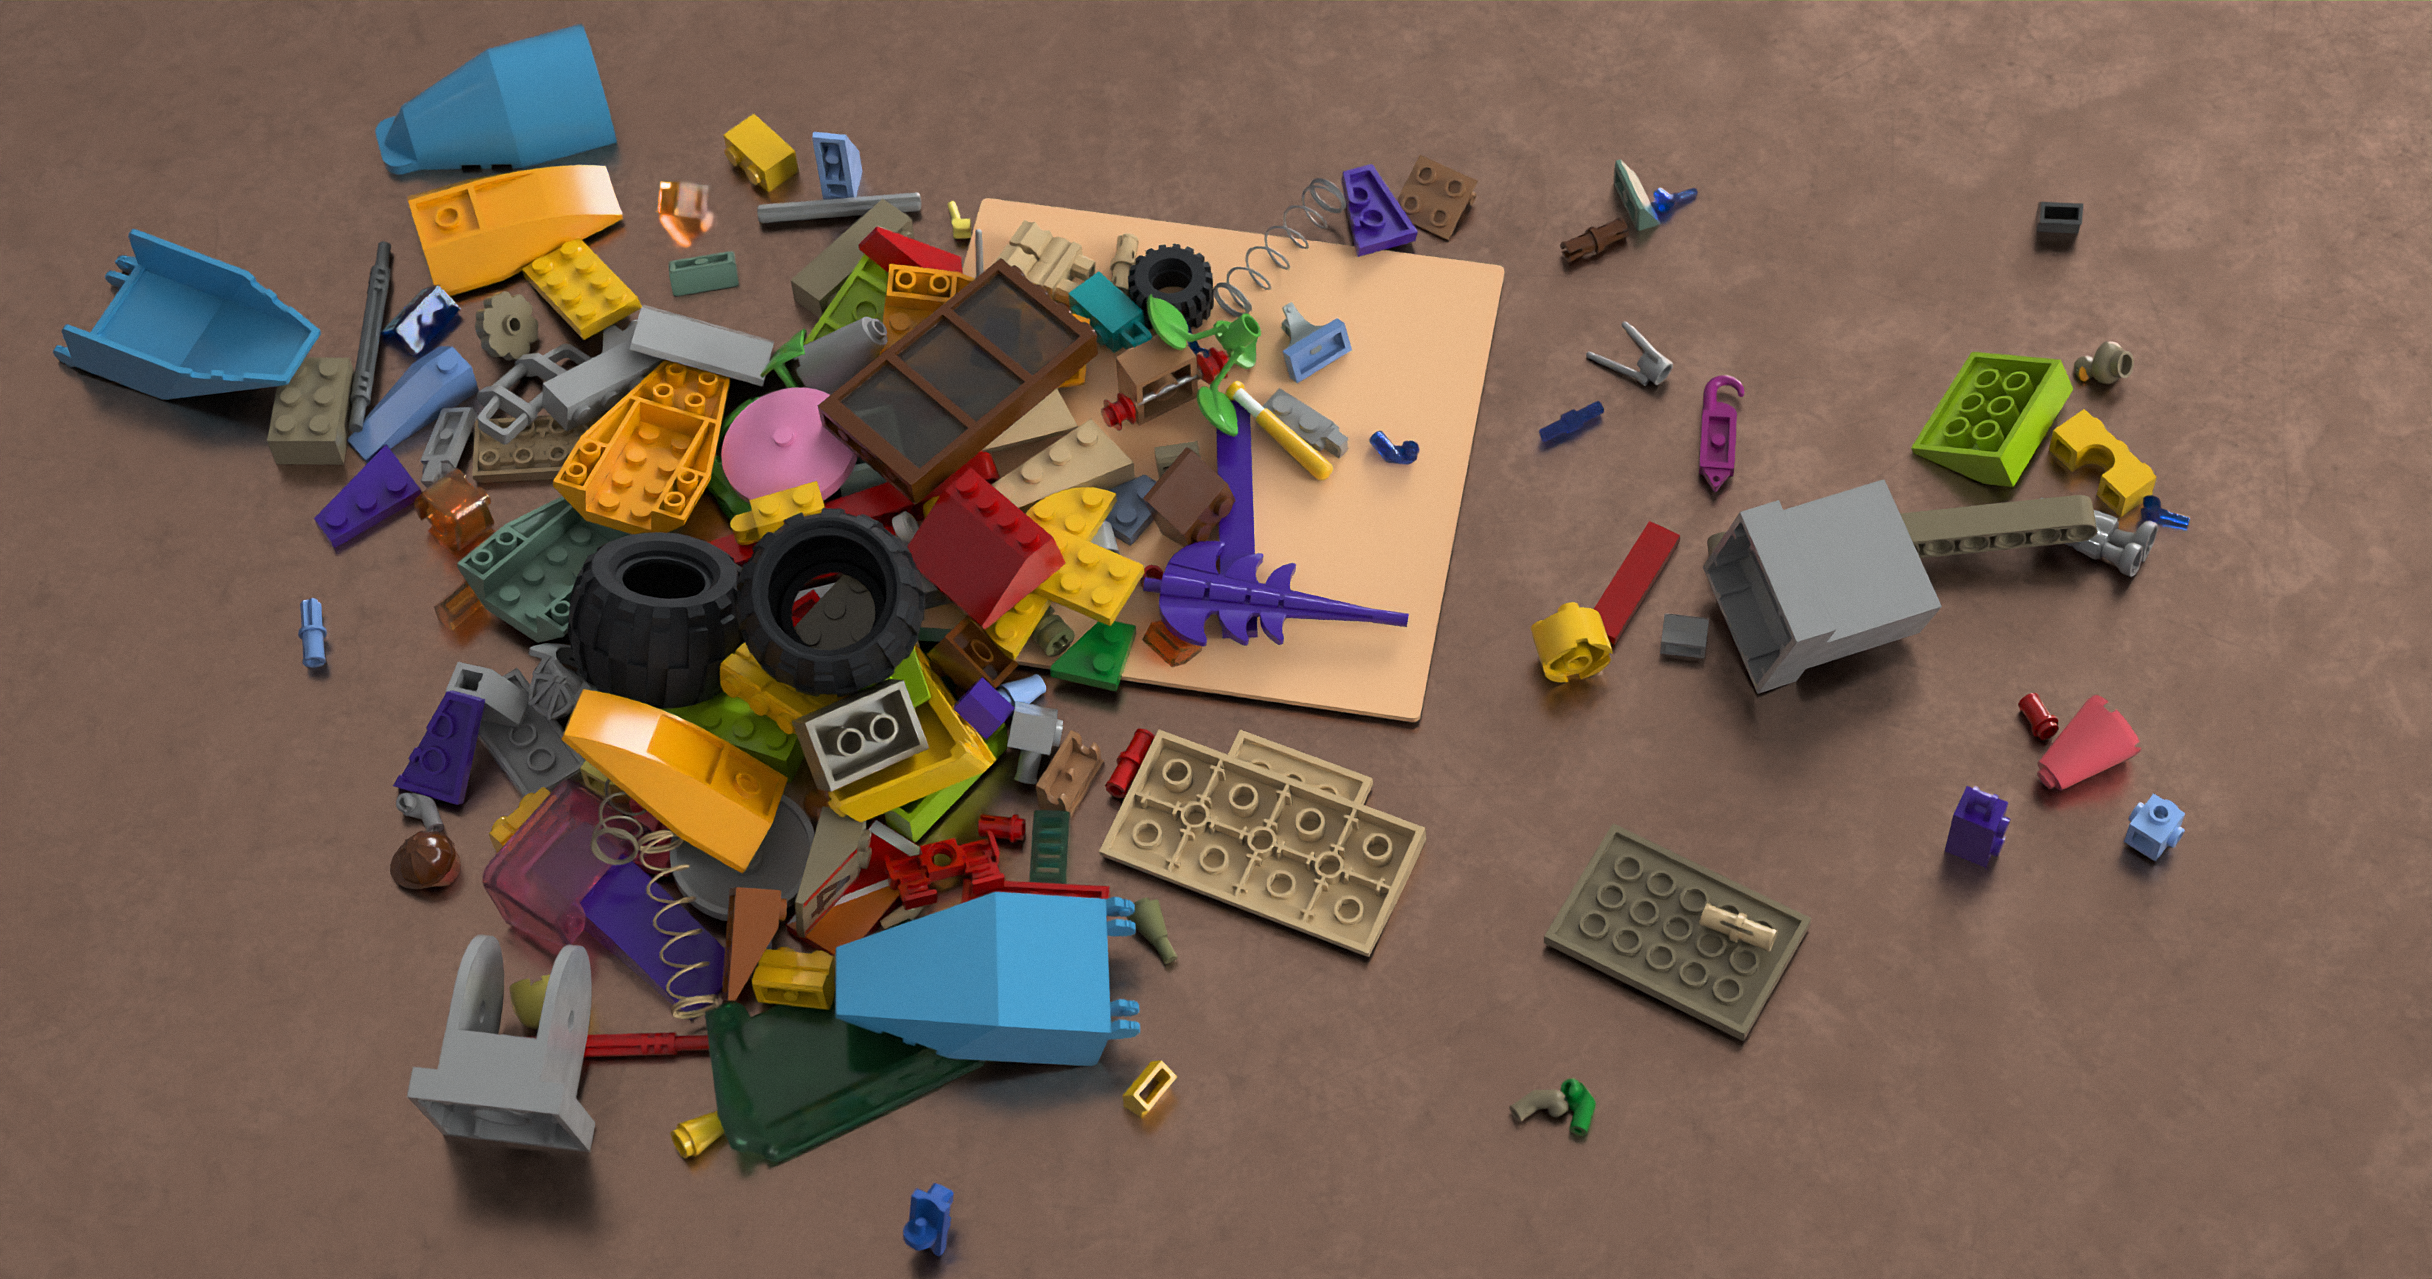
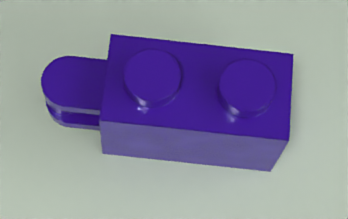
M1966 786L1953 814L1945 852L1986 868L1991 855L1998 857L2004 845L2005 834L2011 820L2005 817L2009 802L1999 799L1997 794L1991 795L1981 791L1979 787L1974 786L1971 788Z

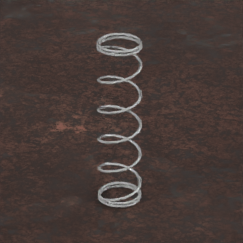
M1313 179L1302 192L1303 206L1293 205L1287 207L1283 214L1284 226H1272L1267 229L1264 236L1266 247L1255 246L1250 248L1245 258L1247 267L1230 269L1227 273V283H1217L1213 288L1214 297L1227 313L1239 318L1241 315L1249 314L1252 311V305L1243 293L1229 284L1231 273L1238 269L1247 270L1261 288L1271 290L1269 281L1257 271L1250 269L1248 263L1249 254L1255 249H1265L1279 267L1289 270L1290 265L1286 258L1268 247V233L1275 228L1285 229L1297 246L1302 249H1308L1309 245L1306 239L1295 230L1287 227L1286 214L1293 208H1302L1316 226L1327 229L1328 226L1325 219L1316 211L1305 206V193L1310 189L1313 199L1323 209L1332 213H1341L1346 207V201L1339 188L1326 179ZM1315 183H1321V184H1323V185H1325V186H1327V187H1324V186H1321V185H1314V184H1315ZM1314 188H1322L1333 193L1339 198L1341 208H1333L1326 204L1317 195ZM1308 211L1318 216L1325 226L1318 224ZM1290 232L1300 237L1306 244V247L1299 244ZM1272 253L1278 255L1281 259H1283V261L1287 264V267L1280 264L1272 255ZM1253 273L1262 278L1268 285V288L1262 285ZM1218 288L1228 289L1236 303L1245 309V313L1237 312L1229 307L1220 297Z

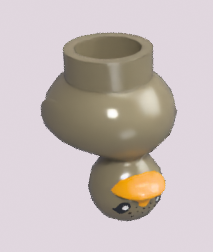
M2106 341L2097 349L2094 358L2089 356L2079 357L2074 363V373L2083 382L2094 376L2102 384H2111L2119 378H2128L2131 375L2134 367L2133 355L2129 351H2124L2121 345Z

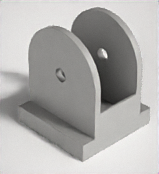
M477 935L472 939L463 955L456 977L438 1069L413 1067L407 1093L408 1099L443 1135L590 1152L595 1122L576 1099L589 1029L592 996L591 967L585 948L569 944L564 946L558 954L549 977L537 1039L499 1034L504 997V964L501 947L494 936Z

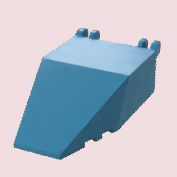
M132 229L128 237L135 257L119 255L115 261L117 267L125 271V273H129L130 276L109 270L105 275L106 281L120 290L91 332H87L66 324L61 332L67 347L57 345L52 351L59 361L69 367H78L161 400L288 385L321 335L320 329L293 307H288L281 302L277 294L272 290L265 289L259 284L256 278L248 271L142 231Z
M993 892L838 946L835 949V1018L879 1034L882 1031L903 1038L902 1042L912 1046L918 1043L937 1050L936 1054L946 1058L1094 1066L1098 1063L1108 1040L1127 1039L1135 1037L1140 1033V1024L1131 1020L1111 1022V1016L1131 1017L1138 1014L1139 1004L1124 999L1110 1002L1107 936L1127 937L1136 932L1135 923L1131 922V920L1114 919L1107 922V916L1126 917L1135 913V904H1133V901L1131 902L1119 897L1098 899Z

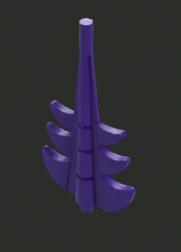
M1201 541L1187 545L1176 552L1169 560L1162 579L1145 577L1143 591L1160 593L1159 613L1162 622L1170 633L1185 642L1197 646L1207 645L1204 625L1211 615H1218L1224 633L1233 641L1243 646L1249 643L1246 627L1252 617H1260L1263 632L1278 645H1282L1284 641L1282 627L1286 618L1372 622L1407 627L1409 613L1372 609L1291 590L1290 582L1296 571L1295 563H1289L1277 568L1271 573L1265 584L1259 583L1256 578V571L1263 562L1264 556L1262 553L1239 558L1229 567L1225 575L1220 574L1216 569V561L1225 549V543L1222 541Z

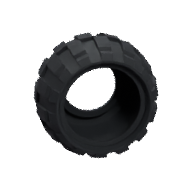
M822 508L819 514L804 516L803 512L784 519L782 527L773 533L767 532L752 548L753 554L748 563L742 566L736 586L738 594L735 608L738 625L749 652L752 653L761 665V668L773 679L795 688L796 692L815 697H819L820 694L837 695V697L858 694V690L869 685H879L895 673L894 669L903 659H907L918 641L920 626L924 620L925 597L920 572L915 565L911 552L902 540L887 531L882 523L864 514L855 516L845 513L844 509ZM830 573L851 576L861 582L873 598L875 620L871 631L858 642L844 648L817 650L809 647L801 640L793 626L792 608L797 594L806 583L818 576Z
M655 532L628 535L598 547L597 552L589 555L584 562L570 595L568 635L575 661L580 667V674L586 682L594 685L600 692L632 699L658 709L696 705L713 699V696L724 692L720 685L721 663L729 655L734 654L736 649L745 642L739 629L735 608L738 594L736 586L742 567L735 564L734 558L718 547L694 537L674 533Z

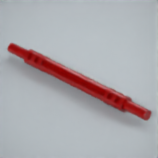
M676 1032L587 1035L584 1057L676 1055L677 1051L714 1050V1035L677 1036ZM525 1036L527 1038L537 1039V1036Z

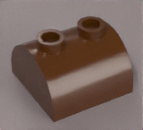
M968 615L927 654L931 659L929 665L932 671L939 677L947 675L957 685L955 693L959 698L982 677L996 689L1019 665L1015 660L1013 661L1008 658L995 645L986 631Z

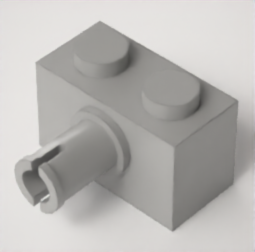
M1016 701L1007 747L1021 749L1014 779L1024 783L1036 784L1042 754L1050 755L1052 746L1059 747L1063 720L1057 719L1058 709Z

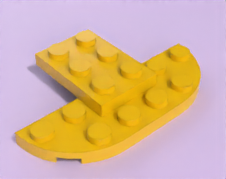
M1094 487L1066 489L1043 498L1025 513L1054 538L1066 564L985 629L995 645L1011 660L1014 661L1052 601L1111 626L1145 573L1144 565L1091 543L1116 504V493Z

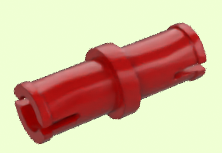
M1142 728L1135 731L1127 749L1122 751L1117 757L1116 763L1118 765L1109 781L1105 784L1108 793L1117 798H1124L1127 795V791L1155 738L1153 733Z

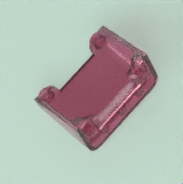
M566 779L559 783L488 863L482 880L485 890L507 924L563 947L571 945L585 927V913L580 905V901L612 866V864L598 859L591 851L590 842L593 831L600 822L598 815L599 807L605 798L585 784L572 779ZM608 801L603 806V820L617 815L628 816L637 820L631 815L617 811ZM616 818L605 822L608 828L623 829L633 836L639 832L638 825L628 819ZM639 820L637 821L641 824L643 832L642 835L635 838L637 842L641 837L653 832ZM601 825L598 830L603 829V825ZM610 833L602 834L596 838L600 850L614 860H617L622 853L627 857L634 853L633 843L628 839H621ZM656 839L650 840L642 844V846H647ZM638 850L637 856L633 861H640V850ZM644 853L643 859L647 857L649 854Z

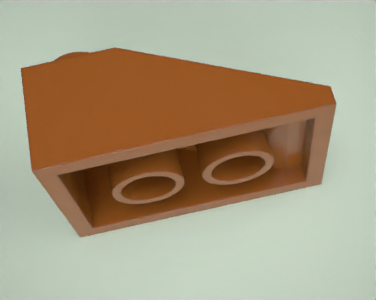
M729 888L721 1000L735 1001L778 930L779 921H785L787 899L781 898V890Z

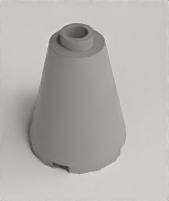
M864 317L804 345L805 355L794 358V361L799 358L800 366L796 370L800 379L807 388L820 390L831 395L876 359L887 343L886 327L878 319Z

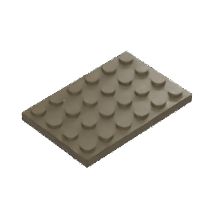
M1613 823L1544 935V943L1744 1041L1810 927L1812 918ZM1710 903L1712 906L1736 915L1741 912L1747 915L1748 920L1778 930L1771 951L1767 952L1762 948L1738 940L1737 943L1729 940L1730 936L1699 925L1706 904ZM1723 921L1726 924L1734 926L1733 924ZM1740 928V929H1742V930H1744V931H1746V932H1749V933H1752V934H1753V932H1751V931H1748V930H1746V929Z

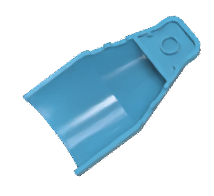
M582 24L486 49L402 105L397 116L382 120L375 129L384 165L387 171L396 175L418 170L461 169L462 165H481V169H492V165L511 164L512 168H525L617 143L597 66Z

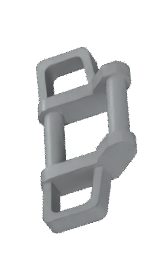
M567 343L544 355L539 353L522 355L516 360L515 367L492 386H486L477 393L479 403L485 407L478 415V428L498 442L508 444L527 425L537 419V413L543 409V391L528 403L508 389L524 376L532 377L537 375L548 381L566 372L567 370L555 364L564 358H569L579 365L592 358ZM499 408L516 418L505 429L490 421V418Z

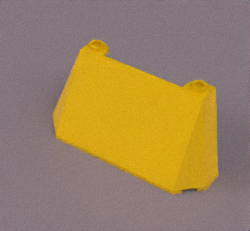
M917 643L914 648L931 699L914 709L929 749L834 791H828L831 798L828 802L829 806L843 818L848 815L861 823L981 774L996 761V758L977 730L953 709L957 701L942 679L932 671L929 665L930 661ZM831 694L832 696H834V697L837 698L838 700H841V699H843V698L848 697V696L837 697V695Z

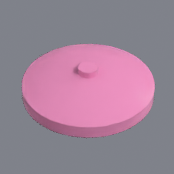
M800 387L778 390L755 400L734 419L723 441L721 459L724 473L731 487L741 499L750 504L749 500L817 481L822 499L825 500L845 483L855 467L858 456L822 426L817 406L828 398L830 394L816 389Z

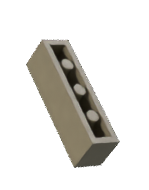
M881 199L791 279L794 300L818 318H821L863 257L864 253L859 250V243L876 226L915 239L912 218L886 200Z

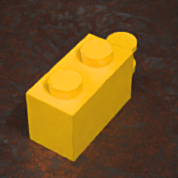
M814 481L751 499L749 501L752 511L734 516L730 525L736 542L740 545H748L759 542L767 532L773 533L782 527L784 519L803 512L804 516L819 514L822 508H825L818 482Z

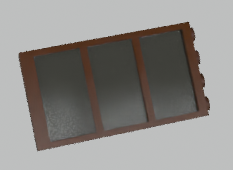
M1000 258L817 406L821 423L825 429L916 505L1097 356V334L1087 322L1081 323L1075 318L1065 304H1058L1050 298L1047 291L1041 285H1034L1030 282L1019 267L1011 266Z

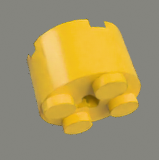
M1569 602L1561 605L1557 613L1544 620L1537 621L1531 626L1533 641L1545 676L1551 681L1569 682L1567 676L1579 674L1580 679H1585L1603 670L1611 661L1609 654H1613L1601 615L1594 609L1579 608L1577 603Z

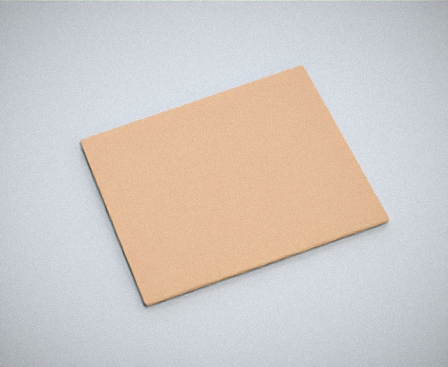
M986 198L980 204L962 271L965 275L973 278L976 277L975 231L977 229L982 231L983 267L985 271L995 263L1022 222L1026 220L1028 222H1036L1039 228L1044 231L1049 230L1053 237H1062L1070 243L1076 242L1082 245V255L1095 261V274L1097 272L1102 273L1110 282L1112 280L1110 266L1112 259L1116 255L1119 235L1123 236L1124 233H1129L1139 239L1136 258L1139 255L1146 256L1145 251L1150 248L1154 250L1159 249V245L1166 244V247H1173V244H1180L1182 249L1188 246L1194 249V254L1200 252L1204 256L1205 262H1209L1211 273L1213 274L1214 288L1217 283H1227V273L1230 269L1247 267L1245 258L1250 248L1255 246L1266 247L1264 241L1265 234ZM1268 235V247L1284 256L1289 262L1290 269L1286 270L1279 267L1270 257L1267 250L1255 249L1249 254V267L1269 281L1271 290L1261 288L1247 270L1238 269L1231 273L1229 284L1241 291L1251 303L1252 311L1249 312V315L1258 323L1261 329V336L1258 337L1256 343L1255 365L1251 369H1244L1234 363L1228 371V378L1222 379L1219 383L1218 392L1225 394L1227 388L1233 382L1240 381L1244 385L1245 392L1262 407L1280 388L1333 421L1340 428L1339 432L1348 437V450L1340 459L1324 448L1321 451L1316 450L1333 466L1331 475L1327 479L1319 481L1265 431L1250 413L1255 554L1262 553L1264 556L1263 562L1256 571V578L1259 583L1265 584L1274 570L1283 565L1295 563L1296 571L1290 582L1291 590L1372 609L1409 613L1407 627L1372 622L1286 618L1282 627L1284 641L1282 645H1278L1263 632L1260 617H1257L1258 637L1249 638L1248 645L1243 646L1231 638H1222V627L1218 615H1211L1204 625L1207 645L1197 646L1185 642L1170 633L1162 622L1159 613L1160 593L1143 591L1141 581H1139L1114 620L1136 626V636L1121 680L1416 722L1421 717L1502 290L1504 268L1500 265L1386 250L1357 257L1355 246L1306 240L1309 248L1302 249L1291 238ZM1295 239L1299 244L1306 247L1302 239ZM1272 253V255L1280 264L1287 267V264L1283 261V259H1281L1278 255ZM1253 273L1256 279L1262 285L1268 288L1266 282L1258 275ZM1076 277L1072 280V282L1079 285L1085 282ZM1166 287L1159 291L1163 293H1176L1183 290V288ZM1218 288L1220 297L1229 307L1237 312L1245 313V309L1236 303L1228 289ZM1214 297L1213 309H1210L1211 315L1207 320L1202 319V325L1199 328L1191 327V332L1189 333L1197 334L1212 329L1219 320L1233 322L1238 317L1227 313ZM1290 302L1294 304L1304 319L1312 325L1323 326L1336 318L1344 322L1352 348L1350 352L1299 383L1290 378L1282 352L1289 346L1291 337L1281 329L1282 322L1286 319L1282 307ZM1153 328L1149 330L1153 337L1157 335ZM1215 335L1194 342L1186 341L1195 356L1201 354L1206 358L1210 356L1209 349L1214 347L1218 352L1222 350L1228 360L1230 359L1227 351L1223 349ZM1097 343L1098 355L1086 364L1084 385L1057 388L1077 426L1079 427L1092 419L1132 460L1135 478L1145 474L1156 482L1159 480L1155 447L1194 441L1198 442L1201 459L1218 474L1216 427L1202 414L1197 398L1140 426L1136 421L1134 424H1131L1127 420L1122 422V430L1120 431L1116 430L1114 426L1111 428L1107 426L1102 417L1101 409L1104 408L1103 401L1105 399H1108L1111 403L1117 401V393L1119 391L1116 356L1121 355L1125 351L1124 348L1113 353L1105 345L1101 346ZM1202 379L1198 380V390L1203 386L1210 389L1209 384L1202 381ZM921 424L919 425L910 461L918 468H921L932 459L920 437L923 430L926 429ZM1066 435L1048 438L1035 443H1027L1002 451L990 452L1002 478ZM923 519V520H920V521H917V523L919 524V526H921V524L923 523L924 519ZM1155 520L1152 521L1131 546L1115 537L1120 555L1144 565V569L1149 565L1159 566L1163 573L1172 556L1184 548L1163 535ZM1219 522L1212 529L1206 541H1219ZM1220 555L1216 561L1218 573H1220ZM1052 601L1050 605L1055 611L1053 615H1059L1074 631L1073 642L1061 654L1050 657L1033 640V634H1031L1015 661L1023 666L1050 669L1051 665L1098 621ZM954 603L924 609V620L920 627L953 629L967 615Z

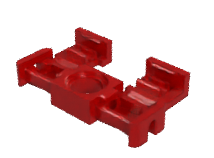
M986 830V839L957 845L955 838L921 845L918 855L890 861L888 854L884 856V871L886 875L888 874L889 886L892 890H897L898 888L905 910L937 903V890H929L927 885L933 881L963 875L964 872L966 876H971L972 880L969 887L972 895L1002 888L1005 881L1004 874L1000 873L998 868L1000 851L993 832ZM937 854H945L951 858L952 862L947 866H937L931 859Z

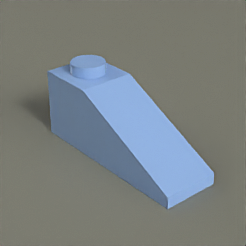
M813 132L812 140L823 200L857 197L862 176L859 150L847 135Z

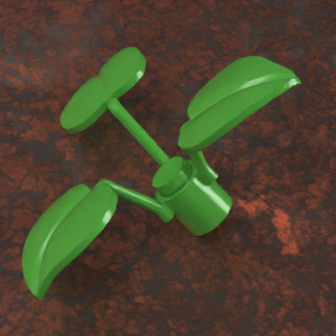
M1152 294L1149 295L1147 309L1151 324L1158 336L1166 344L1175 349L1183 350L1186 348V341L1194 342L1215 335L1223 349L1227 351L1230 359L1211 383L1210 389L1203 386L1197 391V403L1202 414L1213 426L1227 435L1235 437L1238 434L1236 412L1230 399L1224 393L1218 392V385L1234 363L1244 369H1251L1255 365L1256 343L1258 337L1261 336V329L1252 316L1245 313L1233 322L1219 320L1212 329L1197 334L1188 333L1186 320L1177 308L1165 300L1154 298Z
M804 328L774 353L760 374L762 378L774 369L787 388L798 387L785 367V362L800 355H805L803 342L807 338V331ZM759 397L755 399L749 398L724 419L721 425L717 449H719L721 439L727 433L734 419L748 405L759 399Z

